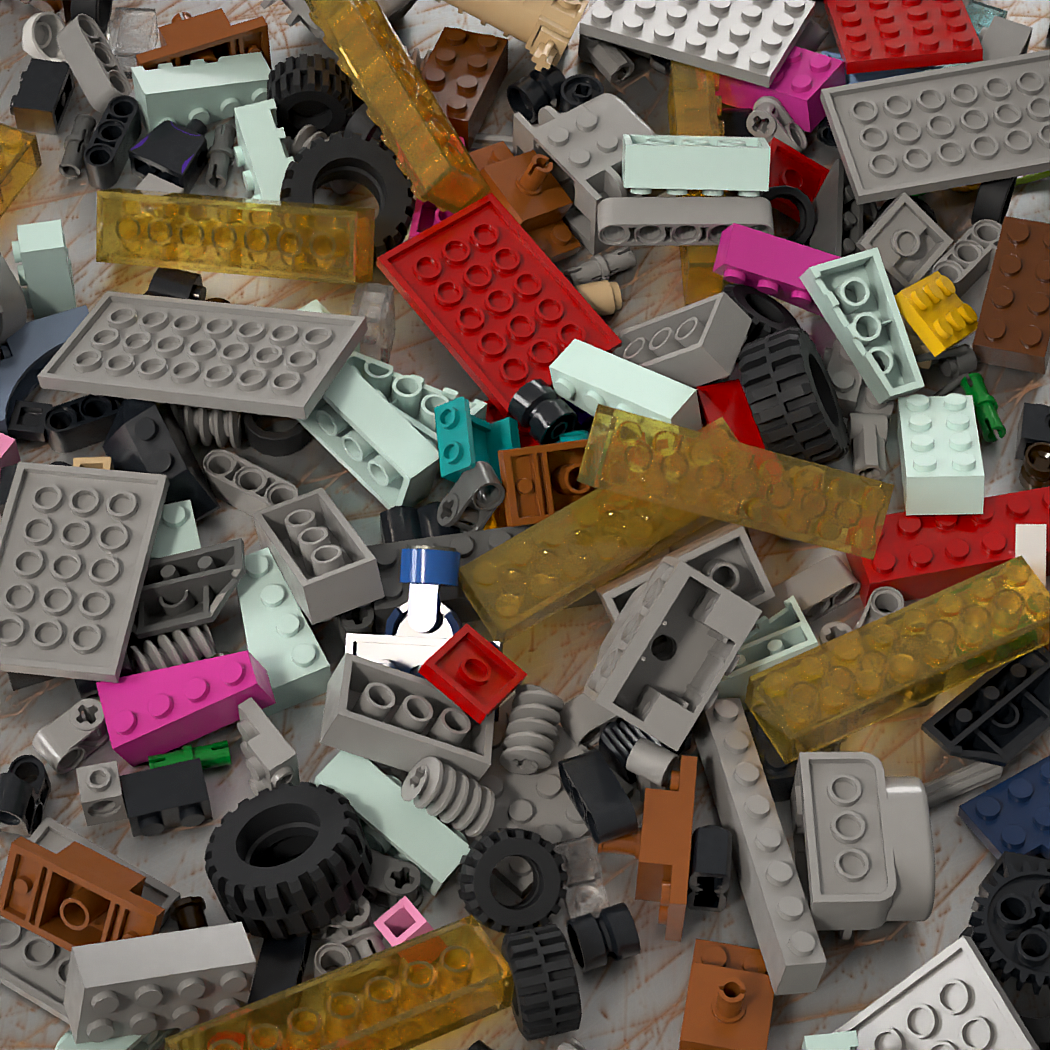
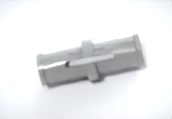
M624 246L603 256L600 254L592 256L590 261L565 270L564 276L573 286L609 280V276L635 267V255L629 246Z

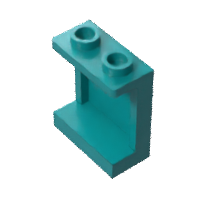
M459 397L434 407L441 477L456 483L463 472L473 469L476 466V462L484 461L492 466L501 482L498 451L521 448L518 421L511 417H506L494 423H488L470 414L469 400L465 397Z

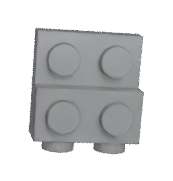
M903 192L894 199L855 245L861 251L878 247L890 285L898 292L925 278V273L931 266L934 267L935 263L947 252L946 249L953 240Z
M835 339L833 349L825 348L823 364L831 378V383L836 391L844 418H848L849 413L887 414L889 428L895 400L878 404L838 339Z
M252 697L238 705L240 722L237 723V728L243 739V742L240 743V748L247 759L246 765L252 777L248 782L255 796H258V792L269 788V790L277 789L279 784L292 783L294 786H298L300 778L297 753Z

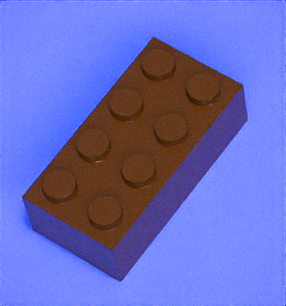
M444 27L403 106L404 140L427 144L430 131L464 138L465 151L469 153L475 136L478 134L508 72V39L465 31L460 28Z
M1008 216L1004 217L973 341V351L975 352L977 362L1045 375L1050 356V223Z

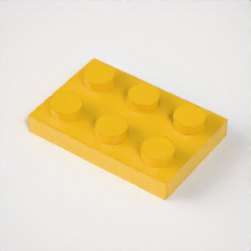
M939 271L910 285L894 296L899 312L934 357H937L976 332L978 325L976 312L970 305L961 301L955 293L956 289L952 281L948 277L941 275Z

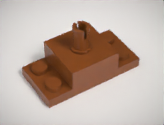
M222 8L194 17L188 12H182L184 20H182L179 13L176 14L171 24L158 27L161 47L135 55L137 66H143L144 70L158 69V64L171 62L173 67L190 65L191 60L204 59L205 62L210 63L217 62L221 56L261 52L269 68L272 70L268 25L264 17L261 16L231 25Z
M504 141L452 158L447 167L473 202L493 193L553 263L577 254L581 244L562 220L572 206L573 201L552 175L553 163L549 162L546 166V163L549 161L547 156L537 154L534 150L514 156Z
M644 432L498 451L501 482L505 489L504 505L507 527L653 507Z
M681 755L680 770L671 771L670 790L645 788L642 825L638 827L637 832L598 844V853L630 855L635 856L634 860H638L635 900L660 902L658 924L666 925L665 940L681 942L684 925L698 757Z
M22 836L11 842L0 888V916L70 952L74 946L159 934L165 909L141 897L146 880L145 876L76 841L57 854Z
M696 938L678 1050H767L774 992L760 949Z

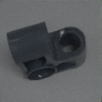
M33 755L17 757L11 763L9 771L0 774V832L30 837L42 822L43 811L51 791V783L44 764ZM28 776H38L32 783L24 781Z

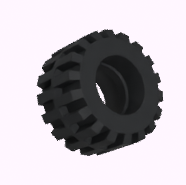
M299 54L300 57L294 58L291 56L286 58L285 63L279 62L275 65V70H271L268 75L267 100L274 98L277 107V127L284 128L286 137L290 136L291 140H294L298 132L308 124L314 125L317 132L323 131L327 137H330L331 133L345 131L353 112L352 82L349 72H345V67L341 63L335 64V59L330 57L325 59L320 54H314V56Z
M735 283L727 284L722 291L752 319L746 335L747 340L741 347V350L745 344L791 326L801 328L793 315L782 304L766 293H762L747 285ZM738 355L736 363L739 364L740 360Z
M507 827L498 828V831L494 832L488 831L482 835V839L473 841L468 847L471 850L467 856L463 855L460 860L463 866L461 872H457V881L460 882L461 889L458 890L459 897L466 904L464 908L470 915L476 918L477 922L499 933L511 934L533 929L537 926H545L550 922L548 918L551 914H558L561 909L558 905L560 898H566L567 890L563 889V881H568L567 871L562 870L561 864L564 863L561 854H557L553 850L555 846L550 841L541 838V835L531 831ZM508 856H519L525 859L532 869L533 886L529 895L522 902L513 906L503 905L494 898L491 892L490 877L494 867L502 859Z
M556 924L506 934L501 946L503 970L512 1011L521 1034L527 1041L578 1030L582 1017L579 987L571 953L561 930Z

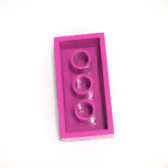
M798 46L793 47L769 88L695 67L699 96L735 108H751L752 111L755 102L760 97L773 96L781 102L794 122L802 130L810 133L826 116L820 99L821 89L846 85L844 61Z

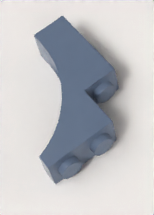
M86 305L27 322L21 329L6 339L7 344L0 346L3 359L0 360V433L9 436L7 428L16 400L24 401L32 390L40 384L37 377L89 314Z

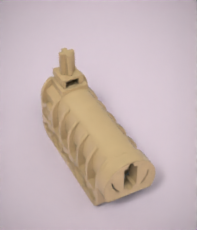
M590 0L443 1L458 8V13L463 14L466 12L480 19V24L485 26L487 23L503 31V36L508 37L511 35L526 43L525 48L530 50L529 53L533 55L531 61L536 63L534 69L541 71L542 67L549 69L551 64L557 66Z

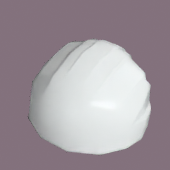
M52 11L32 15L23 27V50L35 59L68 63L56 41L57 34L66 27L61 17Z

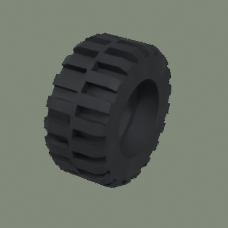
M341 132L331 133L329 141H325L323 137L311 141L310 149L302 147L296 153L295 161L289 163L282 182L278 211L279 217L282 218L281 228L284 235L291 236L290 245L295 252H299L301 249L305 252L304 260L312 265L317 260L323 263L322 270L332 272L333 267L342 268V274H353L355 267H360L362 272L372 270L377 257L403 243L415 211L416 200L413 198L415 186L413 180L407 179L409 169L404 162L397 164L398 154L389 147L386 151L380 148L381 141L371 137L370 142L362 140V134L351 132L350 138H343ZM341 179L355 181L365 186L374 195L379 205V214L371 223L361 227L347 228L338 226L328 221L318 211L314 203L315 192L319 187L330 181Z
M791 326L745 344L739 353V370L742 374V384L762 440L768 447V452L772 459H775L778 468L784 471L795 464L806 463L818 469L842 460L849 451L848 432L844 423L843 412L829 373L808 333L803 331L802 328Z
M300 782L298 786H294L292 783L279 784L277 789L269 790V788L259 791L258 796L250 800L246 798L238 803V808L233 813L228 811L221 819V826L215 827L204 858L207 876L228 919L233 921V923L242 922L245 932H250L251 935L267 939L268 935H271L276 940L288 939V935L296 934L298 937L308 935L311 929L319 926L323 929L332 924L331 919L337 915L342 917L350 910V903L353 900L358 901L365 889L363 884H367L372 872L371 864L373 862L369 843L349 800L343 794L335 792L332 788L321 784L316 787V784L311 782ZM301 854L297 858L287 863L276 866L277 864H279L287 858Z

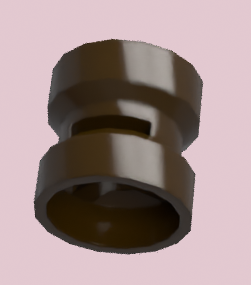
M1034 443L1026 450L1019 473L1020 483L1026 490L1050 486V443Z

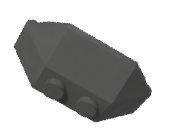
M838 158L832 165L812 203L816 221L813 233L810 236V247L839 257H845L862 252L855 244L875 222V216L879 210L876 202L857 205L842 159Z
M242 538L150 560L131 633L138 639H143L214 622L245 574L244 542Z

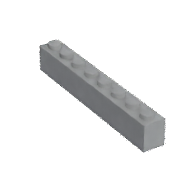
M740 698L716 699L707 711L702 710L693 725L692 732L722 828L729 830L733 836L732 860L774 995L815 992L827 961Z

